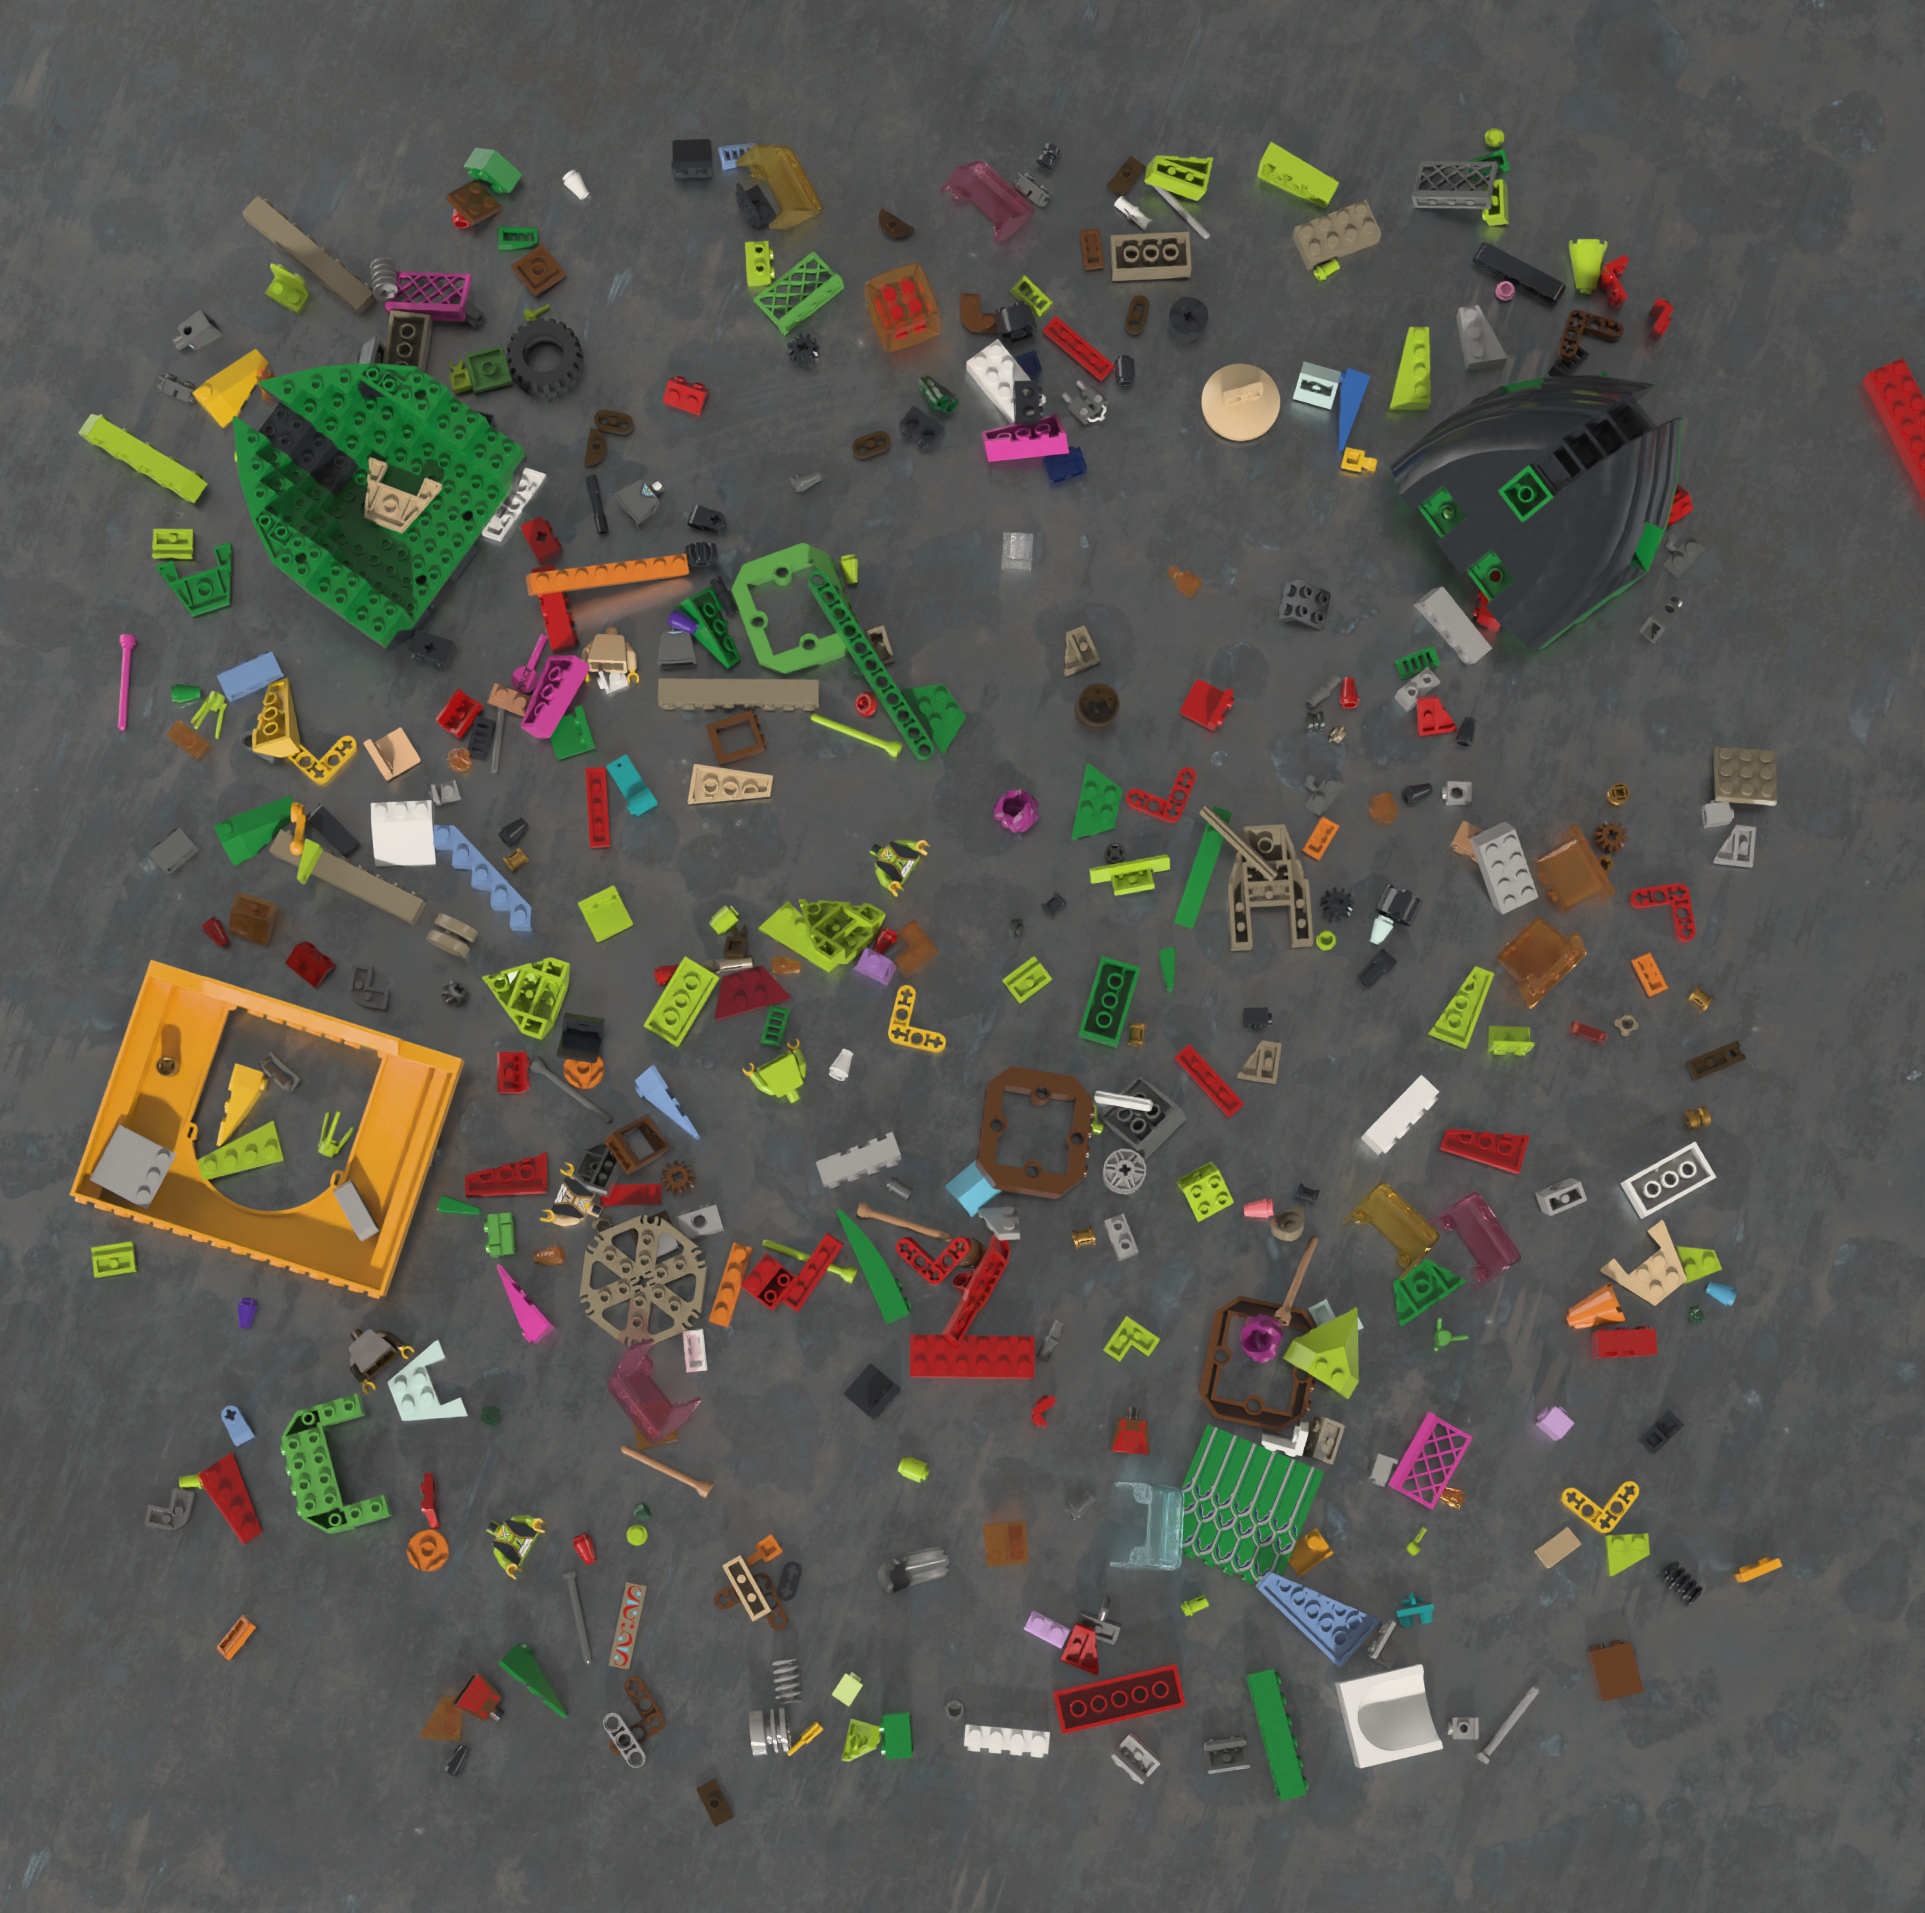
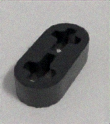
M791 1561L785 1564L781 1574L777 1594L784 1601L792 1600L798 1589L802 1568L796 1562ZM795 1565L798 1574L793 1575L792 1581L788 1580L790 1574L786 1572L787 1568ZM787 1582H790V1590L793 1593L785 1598L781 1589L786 1588Z

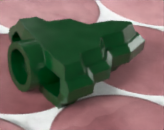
M926 376L918 379L919 389L927 397V400L934 409L943 410L946 414H949L958 406L959 397L937 383L933 378Z

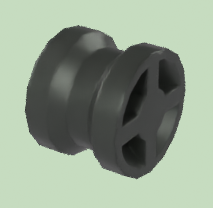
M1318 711L1317 714L1306 712L1308 732H1313V730L1324 731L1323 711Z
M1114 842L1107 846L1105 850V860L1111 865L1124 860L1125 849L1121 844Z

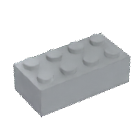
M1505 821L1470 838L1492 904L1502 915L1538 898L1516 830Z

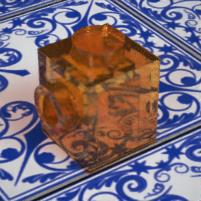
M1390 791L1374 796L1369 801L1371 806L1369 809L1373 820H1377L1378 824L1382 822L1389 824L1396 820L1395 817H1397L1399 811Z

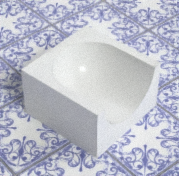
M1412 1664L1335 1683L1356 1767L1364 1768L1443 1749L1442 1742L1435 1730L1426 1698L1422 1664Z

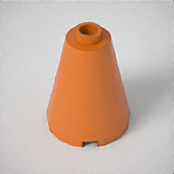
M1611 1282L1568 1309L1569 1314L1566 1315L1570 1327L1574 1325L1575 1329L1626 1321Z

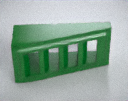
M1504 149L1469 160L1472 162H1489L1493 160V162L1498 164L1497 159L1501 158L1503 165H1498L1496 174L1510 170ZM1487 168L1485 171L1482 170L1480 173L1485 177L1491 172L1492 168ZM1475 175L1472 180L1480 179V177Z
M498 226V250L539 246L537 227ZM520 234H523V241H520ZM528 234H531L532 241H528ZM512 235H515V241H512Z
M1434 646L1394 661L1401 680L1418 675L1427 667L1432 670L1440 666ZM1426 655H1430L1432 663L1429 664ZM1418 658H1422L1425 666H1421ZM1411 660H1414L1417 669H1413ZM1405 662H1406L1407 667H1408V669H1409V672H1407V673H1406V671H1405V669H1404V666H1403V663H1405Z
M1175 947L1161 949L1158 954L1166 991L1172 992L1174 987Z
M770 1005L760 1041L762 1045L781 1049L790 1009ZM773 1012L785 1014L784 1018L774 1016ZM771 1019L781 1021L782 1025L771 1023ZM769 1027L780 1029V1033L770 1031ZM767 1035L777 1036L778 1040L767 1038Z
M445 1195L441 1196L436 1209L441 1213L482 1215L483 1212L482 1209Z

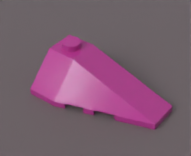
M498 1264L497 1269L519 1324L524 1330L521 1334L528 1342H539L555 1328L554 1325L501 1264Z

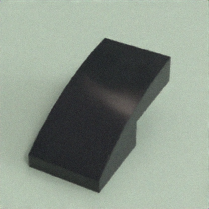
M1669 1410L1643 1434L1640 1440L1655 1454L1684 1424Z

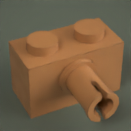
M1463 820L1450 846L1454 847L1453 850L1459 854L1465 853L1478 863L1470 838L1484 831Z

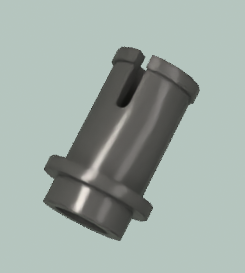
M891 1177L886 1185V1188L889 1189L888 1191H893L907 1200L913 1188L897 1180L898 1177Z

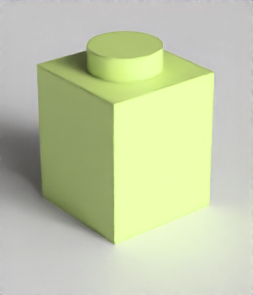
M853 1672L850 1675L845 1673L832 1695L847 1706H850L863 1686L860 1683L862 1678Z

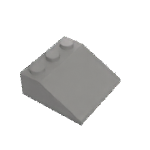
M118 1125L89 1180L148 1209L177 1154L132 1130Z

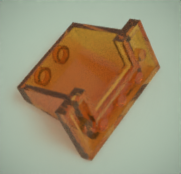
M1577 823L1569 826L1563 834L1566 840L1564 843L1533 861L1539 872L1538 878L1540 882L1546 884L1551 901L1556 902L1562 914L1598 896L1603 905L1616 894L1614 887Z
M1538 915L1527 927L1522 928L1513 940L1506 944L1505 948L1496 956V959L1519 983L1517 987L1523 1003L1531 1010L1587 953L1581 936L1577 932L1573 931L1566 937Z

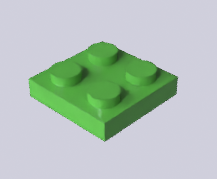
M503 345L464 355L475 394L513 384Z

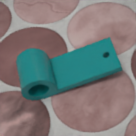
M627 754L606 766L627 800L628 804L626 807L631 815L635 814L638 817L658 805Z

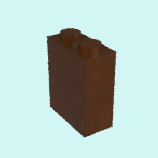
M1619 1639L1612 1641L1611 1646L1604 1647V1644L1591 1646V1651H1587L1600 1701H1609L1644 1692L1631 1642Z

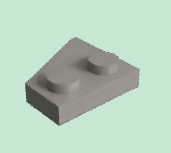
M1735 825L1713 859V863L1752 868L1756 827Z
M1018 1207L978 1208L980 1219H985L987 1227L994 1232V1235L999 1240L1020 1239Z

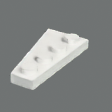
M525 468L511 505L508 506L501 518L495 515L484 528L482 536L501 542L545 479L546 474Z

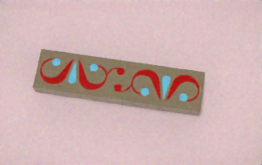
M626 1582L609 1666L630 1670L647 1586Z

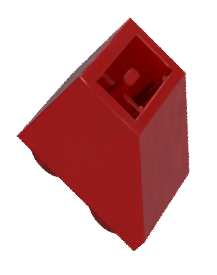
M766 1253L741 1283V1287L773 1311L798 1281V1278Z

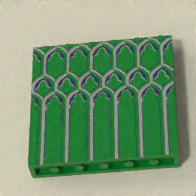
M1208 1424L1160 1541L1165 1543L1163 1547L1175 1551L1176 1548L1184 1551V1556L1195 1559L1197 1556L1203 1559V1564L1213 1568L1216 1564L1223 1567L1222 1572L1232 1576L1235 1572L1242 1575L1241 1580L1253 1584V1581L1259 1582L1268 1571L1284 1577L1325 1473Z

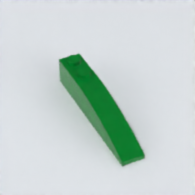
M1213 806L1212 810L1229 824L1232 812ZM1209 822L1207 823L1174 923L1191 929L1194 927L1224 839Z
M841 1209L836 1210L886 1323H892L909 1315L908 1309L911 1306L907 1297L902 1298L900 1290L903 1288L899 1279L893 1278L882 1256L861 1229Z

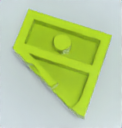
M1648 1533L1605 1536L1608 1576H1614L1650 1555Z

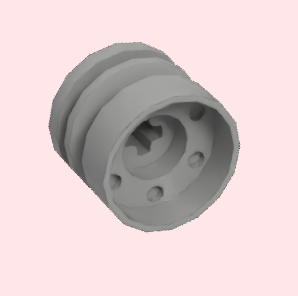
M1131 1149L1114 1151L1107 1157L1102 1170L1105 1186L1117 1195H1129L1136 1192L1146 1177L1144 1159ZM1122 1166H1125L1127 1170L1130 1169L1127 1176H1124L1123 1172H1119Z
M785 1707L779 1708V1718H776L775 1709L770 1710V1719L765 1718L763 1710L749 1711V1728L753 1756L768 1754L769 1744H773L775 1753H779V1743H782L784 1752H789L791 1728Z

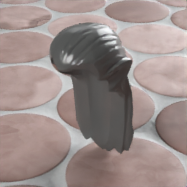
M933 1546L911 1551L895 1558L887 1557V1561L878 1570V1582L886 1593L897 1594L913 1585L942 1578L949 1571L946 1567L949 1564L948 1555L943 1554L944 1550L940 1547Z

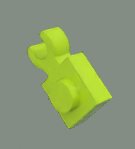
M459 358V365L453 366L450 360L448 365L452 373H449V378L454 394L473 389L469 371L467 368L464 369L465 364L462 358Z

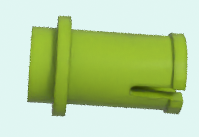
M1332 258L1321 267L1317 266L1316 270H1314V275L1319 281L1326 280V277L1339 270L1340 266L1336 259Z
M197 1475L180 1476L179 1478L181 1489L194 1487L202 1489L203 1486L196 1477Z
M1204 1594L1188 1602L1185 1600L1184 1604H1181L1184 1615H1189L1190 1617L1193 1616L1192 1613L1209 1607Z

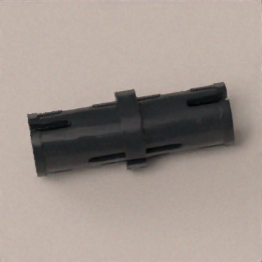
M718 576V580L714 578L710 581V584L713 586L718 596L717 600L721 602L727 616L731 617L732 613L734 616L739 610L732 599L731 591L727 590L722 577Z

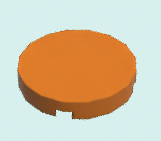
M598 1056L596 1063L566 1059L564 1062L565 1078L571 1085L579 1089L594 1087L601 1081L604 1075L605 1068L600 1056Z
M424 1529L417 1532L408 1544L407 1555L409 1561L415 1568L422 1571H433L440 1568L449 1556L447 1539L435 1530Z

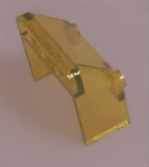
M755 144L735 162L737 166H749L753 177L766 180L781 210L776 214V219L768 225L770 229H790L818 215L823 210V205L795 152L790 147Z
M1379 1182L1342 1221L1344 1225L1351 1218L1358 1225L1366 1226L1371 1223L1399 1250L1397 1253L1398 1263L1406 1268L1399 1276L1401 1279L1424 1258L1440 1239L1439 1232L1385 1182Z

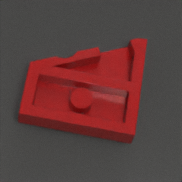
M1437 695L1416 697L1417 732L1419 736L1457 731L1454 721Z
M425 1473L424 1482H421L422 1495L424 1494V1500H421L422 1513H426L431 1529H440L436 1516V1509H438L436 1483L432 1473Z
M1075 1622L1060 1661L1098 1676L1099 1663L1095 1629Z

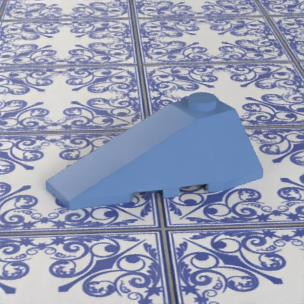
M654 1065L649 1067L635 1080L637 1084L635 1090L640 1098L644 1096L649 1103L696 1140L700 1139L697 1131L670 1092Z

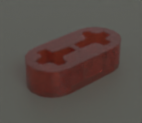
M1574 1021L1571 1022L1568 1030L1572 1035L1602 1045L1605 1044L1608 1034L1604 1031Z

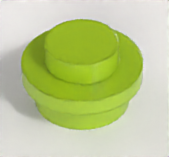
M1489 129L1485 134V142L1492 148L1499 147L1504 142V134L1500 129Z
M1329 930L1320 931L1316 936V945L1322 950H1330L1336 943L1335 935Z
M636 1524L628 1529L627 1539L632 1545H642L647 1540L648 1533L642 1525Z

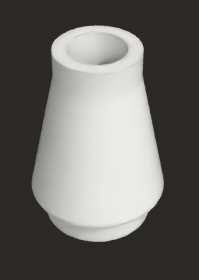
M575 169L568 172L562 178L564 185L578 196L580 200L589 195V191L580 173L576 172Z
M842 1049L829 1068V1075L837 1080L844 1081L845 1077H848L853 1053Z

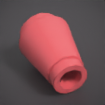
M1263 1198L1244 1204L1245 1217L1269 1218V1216L1274 1215L1272 1199Z

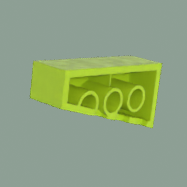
M1270 142L1260 161L1257 175L1326 210L1339 185V182L1333 177L1327 176L1273 142Z

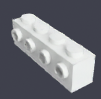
M966 1724L964 1746H968V1751L980 1752V1748H989V1753L1001 1754V1750H1010L1011 1755L1022 1756V1752H1031L1032 1757H1043V1754H1048L1050 1732Z

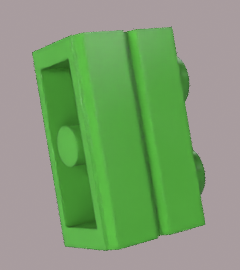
M510 1212L488 1214L487 1220H484V1231L488 1232L489 1240H485L486 1253H490L491 1257L516 1255L514 1214Z

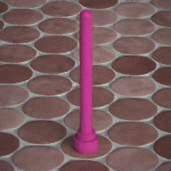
M128 634L120 635L119 641L121 648H123L118 728L120 730L126 728L131 649L136 645V636Z

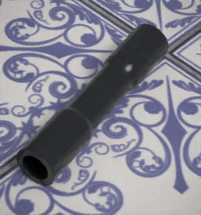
M588 475L585 477L592 503L597 534H606L609 532L603 512L597 476Z

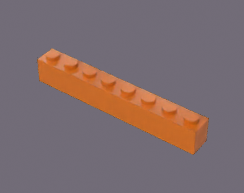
M686 554L531 573L526 576L528 594L533 596L680 577L689 574Z

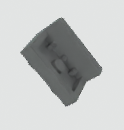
M1234 1735L1222 1740L1213 1738L1204 1742V1755L1208 1774L1250 1768L1245 1736Z

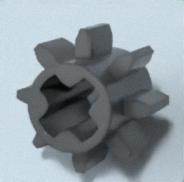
M452 980L441 987L444 990L441 996L445 1003L452 1004L455 1007L466 1000L463 995L467 991L462 983Z

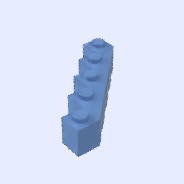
M434 825L433 846L435 849L453 850L452 866L454 869L472 870L471 886L473 889L491 891V907L494 911H511L510 927L513 931H533L534 911L518 892L454 825Z

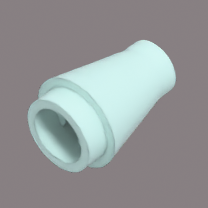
M1379 915L1377 919L1375 918L1369 941L1381 946L1383 940L1394 927L1392 926L1394 921L1382 915Z

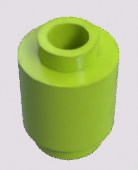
M725 905L711 917L712 920L709 924L718 934L725 933L738 921L736 917L739 914L732 906L727 908Z
M903 1456L898 1472L902 1473V1476L920 1483L922 1479H927L930 1469L927 1468L928 1463L911 1456L908 1458Z

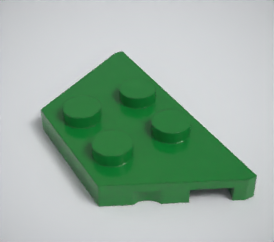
M944 684L902 689L901 694L940 752L945 754L959 728L966 719L965 714Z
M1090 764L1086 766L1071 837L1073 840L1087 835H1095L1102 831L1114 830L1123 789Z
M1429 1259L1424 1260L1393 1282L1400 1327L1466 1283L1465 1279L1452 1274L1449 1270L1436 1265V1263Z

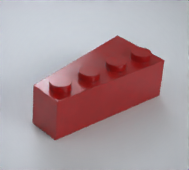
M555 564L531 569V572L554 571L556 567ZM556 592L538 595L553 654L576 650V643L579 642L577 631H572L571 624H574L572 612L567 611L566 606L570 605L567 593Z

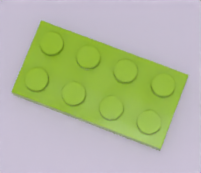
M685 956L643 1026L679 1047L720 977Z

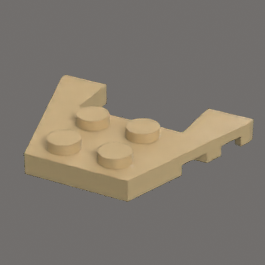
M370 457L364 518L372 523L403 533L442 490L443 485L425 478L417 496L381 483L388 467L387 463Z
M1663 1220L1647 1231L1661 1249L1629 1275L1615 1259H1612L1599 1270L1654 1306L1687 1280Z

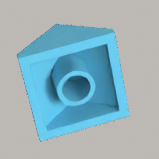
M976 1160L945 1185L971 1217L978 1212V1208L986 1206L1003 1191L993 1189L976 1168Z

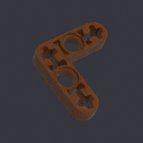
M1573 310L1570 312L1558 348V357L1567 362L1573 360L1582 332L1615 342L1622 337L1624 327L1617 321L1585 311ZM1575 318H1578L1577 326H1573ZM1596 322L1600 325V328L1594 329L1590 323ZM1612 329L1616 330V334L1612 333ZM1573 332L1577 338L1571 339L1567 336V333ZM1567 345L1571 346L1569 354L1565 353Z
M765 1573L753 1575L756 1583L760 1576L762 1579H767L765 1587L767 1590L771 1587L772 1592L765 1593L764 1597L766 1598L769 1595L775 1597L776 1604L771 1610L773 1611L780 1607L781 1611H777L779 1617H784L783 1626L779 1627L778 1624H773L775 1620L774 1614L770 1616L766 1614V1618L774 1630H783L788 1624V1617L770 1577ZM733 1585L719 1591L714 1596V1604L717 1608L723 1610L742 1602ZM733 1589V1595L737 1601L733 1602V1598L727 1600L726 1606L719 1604L720 1595L723 1594L724 1597L731 1595L729 1590Z
M632 1676L626 1680L625 1690L642 1720L629 1728L631 1731L636 1727L643 1730L644 1735L638 1740L641 1743L664 1728L665 1718L644 1681L638 1676ZM631 1680L634 1682L639 1681L638 1689L640 1693L643 1690L646 1692V1694L639 1696L636 1700L634 1696L638 1694L634 1689H629ZM642 1698H648L651 1701V1707L648 1710L640 1708L639 1702ZM652 1717L660 1718V1727H651L649 1730L652 1733L648 1735L647 1729L642 1723L645 1721L646 1725L652 1723ZM624 1734L620 1736V1741L626 1739ZM611 1739V1751L615 1754H621L619 1749L614 1748L615 1743Z

